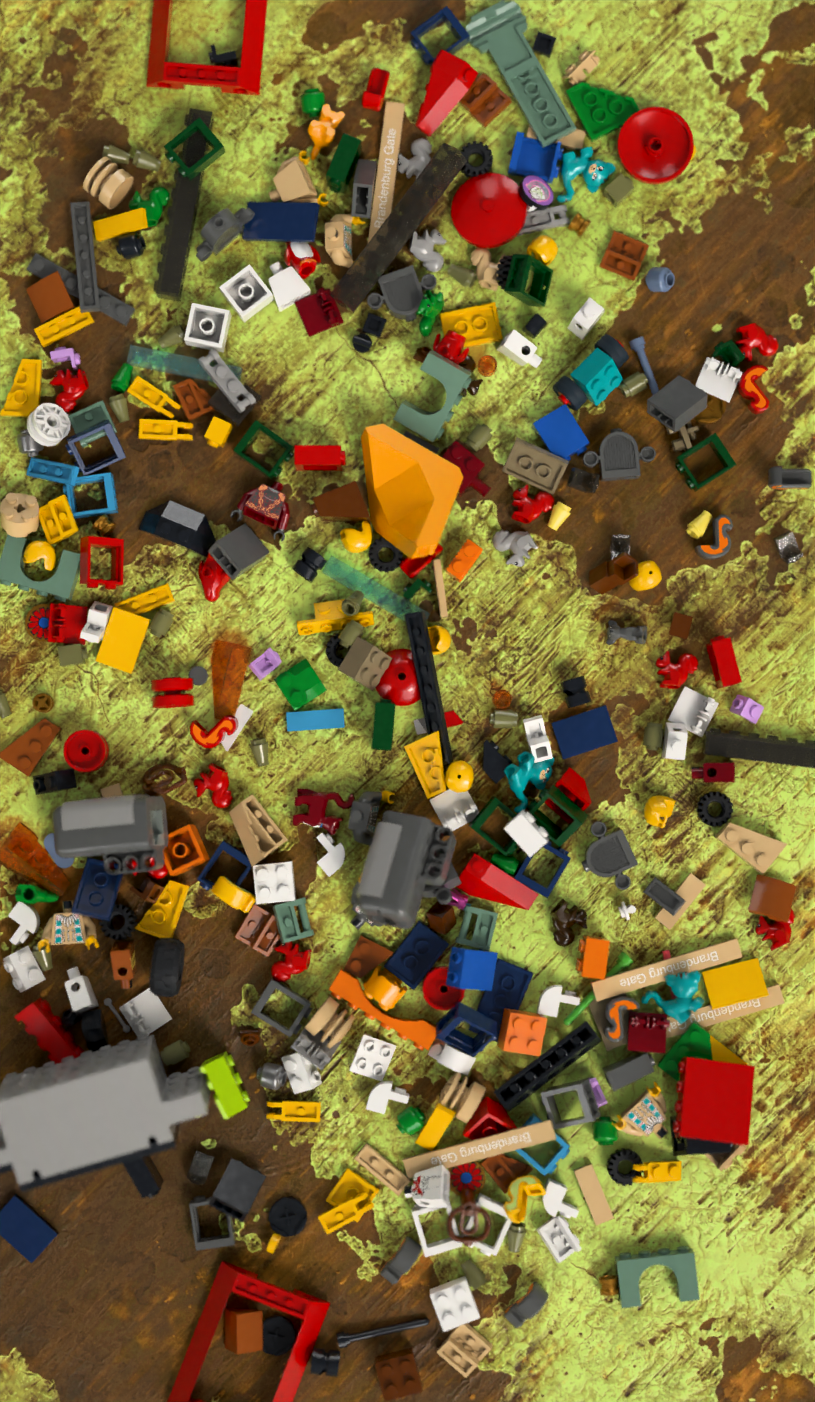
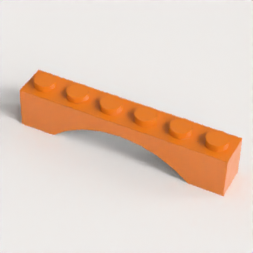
M342 968L340 969L329 988L332 991L331 995L338 1000H341V998L348 1001L347 1005L355 1010L360 1008L364 1011L363 1015L371 1020H374V1018L381 1021L380 1025L387 1030L391 1028L396 1030V1035L404 1040L409 1038L414 1041L413 1045L422 1051L424 1048L429 1050L436 1038V1025L424 1018L402 1019L383 1012L364 995L358 978Z

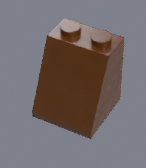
M356 481L312 498L314 504H311L315 517H320L321 521L358 523L371 521L370 514Z

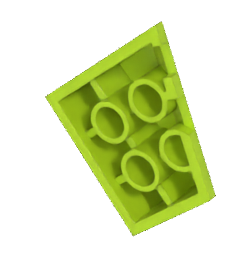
M227 1051L205 1060L199 1068L202 1074H207L206 1083L211 1091L214 1090L216 1093L214 1094V1099L224 1120L248 1108V1102L250 1101L248 1092L246 1090L243 1091L241 1087L243 1081L239 1072L235 1073L233 1068L235 1065L234 1059L231 1054H227Z

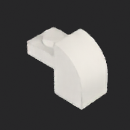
M94 601L89 609L87 623L81 631L80 638L95 643L103 640L113 606Z
M542 715L523 719L529 750L535 757L534 763L553 758Z
M322 832L316 838L328 853L317 863L330 877L344 863L345 848L341 842L335 847L333 845L335 841L329 833L325 835Z
M17 902L8 917L20 924L9 940L14 945H18L20 942L23 944L30 935L27 932L37 933L40 926V917L37 910L29 903Z
M562 985L549 986L539 997L537 1013L557 1017L560 1002L579 1006L580 997L576 996V992L565 990V993H562Z
M438 1038L435 1039L428 1052V1055L436 1059L440 1064L467 1076L476 1060L475 1057Z
M393 1081L379 1082L370 1091L366 1109L385 1114L388 1099L407 1104L409 1093H406L407 1090L395 1087V1090L391 1089Z
M548 1177L544 1186L546 1194L542 1195V1201L547 1212L553 1217H556L557 1212L560 1211L559 1214L570 1219L571 1216L576 1218L579 1212L578 1207L562 1201L567 1191L566 1185Z

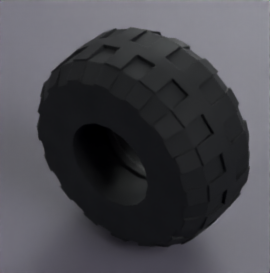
M161 938L154 945L149 986L150 991L156 996L173 997L179 993L185 950L184 943L178 939Z

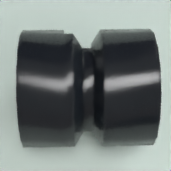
M307 547L301 555L302 560H297L292 569L312 583L318 575L317 570H321L327 563V560L313 549Z
M584 676L560 683L563 693L567 694L565 701L568 708L592 702L589 691L585 690L587 684Z
M313 1347L310 1374L321 1375L325 1372L326 1376L337 1377L340 1351L329 1350L325 1352L322 1348Z

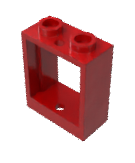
M294 445V465L296 471H342V466H346L345 451H342L341 445Z
M96 536L81 538L80 584H87V588H98V585L104 586V589L114 590L116 586L123 585L124 539ZM91 547L111 548V580L90 578Z
M722 635L710 639V643L706 644L717 689L741 683L742 680L731 638H725Z

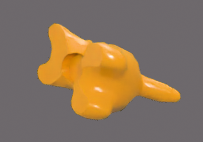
M324 104L319 120L311 121L308 127L310 139L314 142L311 152L312 160L318 156L322 147H327L332 143L335 137V129L345 116L342 111H331L329 104Z

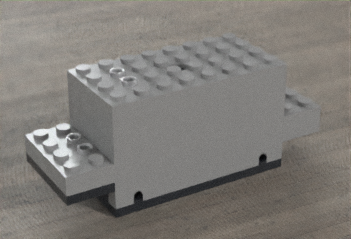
M148 1034L141 1035L133 1041L123 1040L116 1046H103L95 1052L91 1050L85 1051L78 1058L68 1056L63 1058L62 1062L58 1064L51 1061L45 1063L40 1068L30 1067L25 1069L23 1073L17 1074V1072L7 1074L0 1086V1174L14 1170L20 1190L24 1192L175 1148L180 1122L208 1113L211 1089H209L206 1083L207 1074H202L199 1067H193L188 1072H175L167 1077L154 1035L148 1036Z

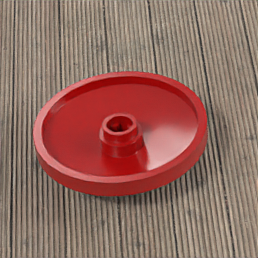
M648 107L634 113L622 126L617 141L618 157L625 171L634 179L646 184H664L680 176L687 168L694 149L693 135L687 122L676 112L663 107Z
M498 173L479 174V176H474L463 183L457 190L451 205L452 221L462 239L480 248L500 247L513 240L522 230L527 217V204L519 194V185L511 178Z

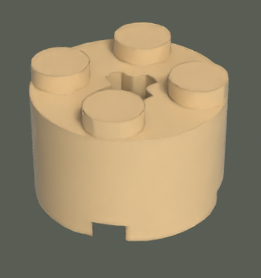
M8 493L0 504V525L8 535L23 538L38 529L39 505L36 497L23 493Z

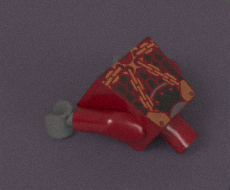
M274 481L271 487L262 484L259 488H254L244 493L237 505L238 509L231 512V518L238 512L239 518L237 522L243 519L244 514L275 530L278 527L279 529L274 533L273 537L275 539L277 533H282V542L285 539L284 530L287 529L290 518L289 504L285 501L286 495L281 493L283 485Z

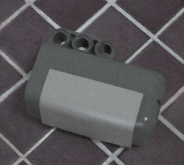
M133 794L68 801L53 811L55 851L61 858L103 855L104 868L109 874L155 871L161 869L164 865L163 849L168 847L166 805L161 796ZM152 857L155 861L154 866H151L150 859ZM133 859L136 860L135 868L132 866ZM115 861L118 862V869H117V870H116L115 867H114Z
M393 811L384 812L382 821L377 823L356 892L358 907L369 921L382 925L388 924V926L401 929L413 927L416 922L425 885L440 886L446 880L456 846V838L452 830L445 826L435 825L428 818ZM445 836H450L448 840L442 841ZM439 854H445L443 858L437 859ZM434 872H440L438 876L432 877Z

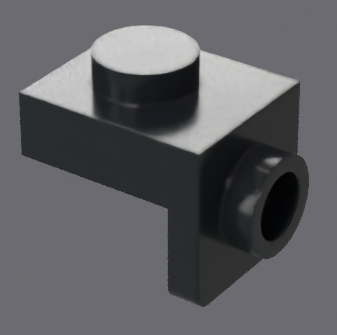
M211 45L212 52H208L211 64L215 63V66L227 67L238 65L235 51L217 55L215 45Z

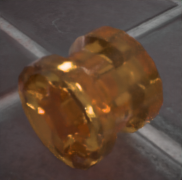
M491 355L481 357L478 362L479 373L484 377H490L495 373L497 368L496 359Z
M498 690L492 697L493 705L498 709L507 708L512 701L511 694L506 690Z

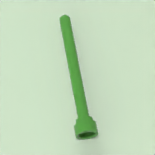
M622 951L617 957L616 965L605 975V978L618 974L626 967L629 968L633 960ZM593 990L564 1019L566 1026H569L595 999Z

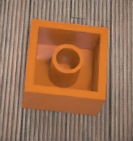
M188 824L168 834V847H165L163 852L164 862L170 876H178L210 860L196 825Z
M583 935V939H579L578 951L581 952V955L576 960V970L581 977L605 980L610 944L607 938Z
M504 1008L497 1046L503 1051L540 1056L547 1018L538 1013Z

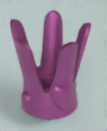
M454 888L452 889L455 892L450 890L452 898L456 901H451L448 905L456 906L461 910L466 905L471 906V904L467 903L469 896L459 893Z

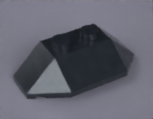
M170 500L146 511L139 526V530L204 557H207L208 550L216 542L206 515Z

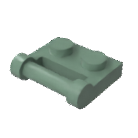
M103 400L68 416L76 434L108 419L115 433H117V429ZM103 429L79 440L82 448L88 446V443L107 434Z
M305 897L273 906L281 943L315 935L314 930L310 926L305 903H307ZM294 906H298L303 932H300Z
M466 905L463 909L465 912L459 937H456L455 942L489 951L498 913ZM472 913L478 914L472 940L466 939Z

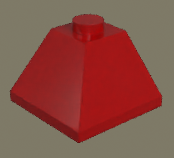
M569 767L555 782L554 786L584 811L591 804L585 780ZM550 798L544 802L568 824L573 820Z
M485 1097L467 1122L463 1136L474 1140L517 1128V1126L501 1104L489 1097Z

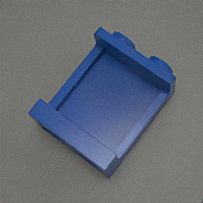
M517 132L508 174L520 177L534 175L552 184L553 178L558 177L560 168L556 166L557 160H561L564 149L560 148L561 142L558 141L557 144L552 143L542 148L538 140L524 137V133Z
M566 404L532 424L535 433H538L546 448L552 454L570 461V456L577 453V455H580L587 450L586 447L589 441Z
M452 947L446 985L459 989L492 991L498 953L483 949L473 950Z

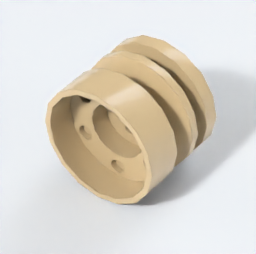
M103 157L95 163L83 182V189L90 192L93 197L99 196V202L108 209H113L125 198L134 179L124 169L117 171V164L115 162L112 163L110 158Z
M330 996L304 1027L313 1036L320 1031L324 1032L320 1039L322 1043L329 1036L331 1039L326 1045L329 1049L342 1040L350 1030L355 1016L352 1014L346 1020L343 1019L348 1012L346 1009L337 1014L336 1011L339 1003Z
M455 1072L442 1089L438 1103L444 1106L448 1102L447 1108L451 1110L453 1107H456L454 1117L467 1123L479 1105L486 1088L475 1081L469 1088L466 1087L468 1077L465 1076L461 1082H458L461 1073Z

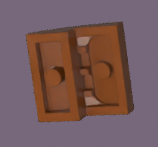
M483 73L473 82L459 103L478 123L486 128L512 101L509 96L498 88L496 82Z
M614 231L599 267L635 281L649 245Z
M58 271L26 289L42 324L59 317V314L75 307Z
M757 874L748 911L768 916L771 920L788 923L797 887L775 878Z
M255 903L233 935L269 957L280 939L275 915Z

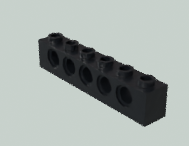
M587 1021L495 1090L494 1094L510 1112L595 1047L601 1040Z

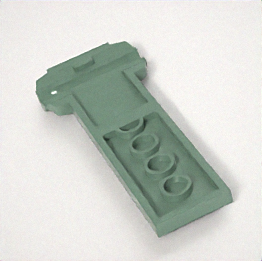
M502 0L470 17L471 21L466 26V31L470 35V45L481 54L489 52L542 148L576 131V126L523 34L527 30L526 16L522 14L520 6L515 1L505 2Z

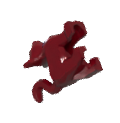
M297 788L295 806L306 804L308 805L307 814L293 815V826L305 823L312 827L324 828L330 835H335L340 827V822L344 818L335 815L326 816L329 800L333 799L342 809H349L352 807L355 797L353 794H350L348 801H343L339 793L315 792L310 789Z

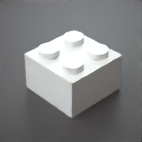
M250 264L219 287L222 295L243 322H246L274 300L273 294Z
M192 303L184 338L186 345L208 350L215 349L218 352L224 353L231 321L230 310Z
M293 861L253 866L256 904L296 900Z
M466 1276L429 1289L430 1297L443 1332L480 1318V1313Z

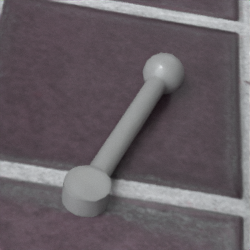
M106 998L104 1000V1004L106 1006H109V1008L112 1010L120 1024L123 1026V1031L125 1033H128L130 1031V1027L124 1023V1021L112 1005V1000L110 998Z

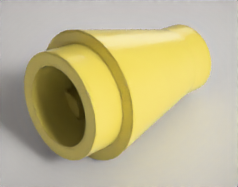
M558 501L553 506L547 526L557 531L571 514L569 513L571 508Z
M704 510L687 525L686 532L694 539L703 537L713 516Z

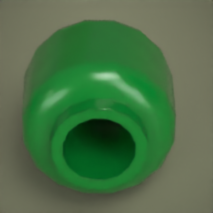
M319 88L304 90V93L300 96L302 112L309 114V118L320 117L322 107L326 104L324 93L319 91Z
M409 1106L398 1114L397 1128L402 1134L414 1135L425 1126L424 1120L426 1117L418 1107Z
M610 1116L599 1117V1121H595L592 1125L593 1139L598 1142V1145H613L614 1141L618 1140V1129L611 1124V1122H617L611 1120Z

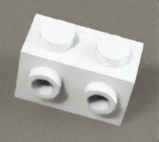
M522 810L505 825L504 829L531 857L548 842V832L542 826H537L532 814Z

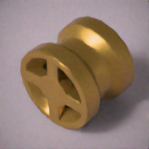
M577 213L568 229L570 231L574 230L577 236L581 237L591 221L589 219L585 220L580 213Z
M104 514L93 524L92 528L98 530L100 536L107 537L117 525L114 522H110L108 516Z
M40 693L34 697L32 704L36 711L47 713L53 709L54 700L50 695Z
M605 1275L598 1278L601 1284L600 1295L611 1296L619 1293V1288L617 1287L618 1276Z

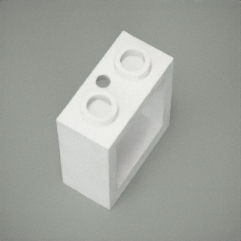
M479 1193L476 1205L480 1208L483 1206L506 1217V1220L493 1247L482 1241L473 1242L468 1247L473 1248L475 1246L480 1248V1252L487 1256H491V1254L496 1256L509 1229L511 1220L504 1211V1204ZM474 1216L468 1217L464 1226L465 1230H471ZM461 1232V1234H460V1236H462V1237H463V1236H469V1235L463 1234L462 1232Z
M450 1200L449 1207L446 1208L448 1216L452 1211ZM414 1205L412 1215L425 1257L462 1246L461 1242H456L450 1237L427 1244L418 1215L441 1208ZM454 1217L452 1222V1228L454 1234L460 1236L456 1220Z

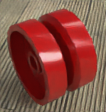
M168 677L151 680V691L164 693V695H157L152 698V708L195 706L192 694H182V692L191 691L194 688L193 678Z
M80 730L71 734L64 743L63 749L64 758L68 765L81 772H93L102 768L107 762L110 752L106 739L98 732L90 730ZM84 748H88V749H89V753H88V754H86V753L83 751Z
M448 966L433 968L423 980L422 990L424 998L436 1010H451L464 998L465 989L447 986V991H440V987L446 985Z

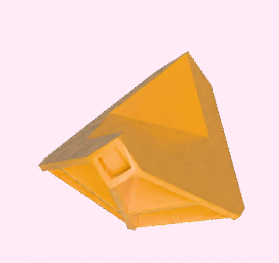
M385 424L365 427L361 436L370 518L374 530L411 559L434 554V549L440 540L463 480L460 468Z

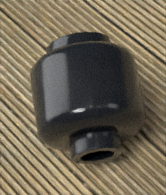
M131 232L119 237L116 249L119 255L130 260L143 255L146 243L142 235Z

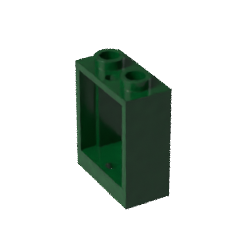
M200 117L164 146L166 158L171 164L175 162L180 175L183 178L187 177L190 181L225 153L222 143ZM198 131L212 147V150L192 167L188 168L174 152V149Z
M345 133L341 137L326 174L327 187L335 193L346 192L362 153L361 140Z
M513 254L504 291L528 306L545 307L553 270L530 255ZM531 270L534 272L530 293L528 294L525 292L529 271Z
M257 420L254 421L233 450L237 456L270 480L280 475L283 470L281 468L285 461L288 463L294 455L293 446ZM260 431L285 449V452L270 472L244 454Z
M716 433L675 459L676 469L680 474H684L687 486L691 490L694 489L695 492L737 465ZM709 444L724 468L698 484L683 460Z
M380 699V702H376L372 741L373 750L392 751L395 704L392 703V700Z
M552 785L549 790L545 788L538 796L540 799L538 801L533 800L527 809L535 818L534 822L537 826H542L548 832V837L560 847L584 823L588 815L556 786ZM548 798L573 818L563 830L538 809Z
M492 796L469 826L503 855H511L517 848V843L512 837L504 847H501L480 829L497 807L501 808L511 818L516 816L513 811L496 797Z

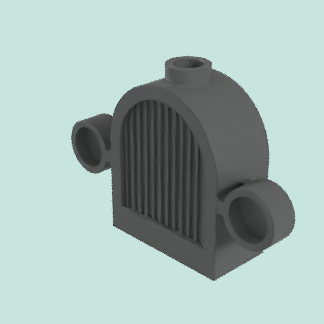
M228 208L219 211L201 230L200 235L203 242L197 247L196 257L203 262L210 257L212 252L216 256L244 231L243 225L248 223L255 216V213L250 208H241L235 214Z
M413 265L377 277V283L382 296L378 293L370 294L367 299L368 306L373 310H377L385 303L388 312L395 318L406 320V322L417 319L416 315L419 304L423 299L422 290H433L436 287L437 280L434 275L426 274L422 277L421 282H419Z
M621 428L611 429V434L603 439L598 455L593 451H588L583 456V463L587 467L591 468L599 463L600 481L603 482L638 479L641 476L639 460L646 463L653 461L656 451L653 447L646 446L641 452H638L635 439L631 435L622 432Z
M600 821L594 822L590 830L598 839L587 847L585 861L581 862L585 872L591 871L600 877H612L615 875V886L618 889L625 890L629 888L631 880L622 872L638 865L637 860L622 829L605 835L606 825Z
M439 854L437 859L443 858L445 854ZM452 862L450 863L445 882L440 886L426 884L423 897H436L438 902L443 905L451 902L452 893L450 889L462 884ZM434 872L432 877L438 876L440 872Z

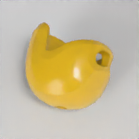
M541 235L529 244L527 255L532 256L531 252H533L536 260H540L544 265L548 266L555 259L558 253V246L551 237Z
M363 521L358 531L353 528H344L340 531L341 542L344 548L351 553H360L368 549L372 542V530L368 521Z
M40 540L33 541L27 545L23 553V562L31 563L44 558L45 569L53 571L56 563V554L53 546L46 541Z
M654 561L640 562L638 564V576L628 582L636 591L652 589L662 580L660 568Z
M438 625L428 627L433 655L446 652L451 644V636L448 630Z
M462 760L451 763L445 774L446 786L457 793L466 792L471 788L474 781L472 766Z
M662 795L650 797L644 807L646 822L650 825L664 828L667 818L672 815L676 801L673 798Z

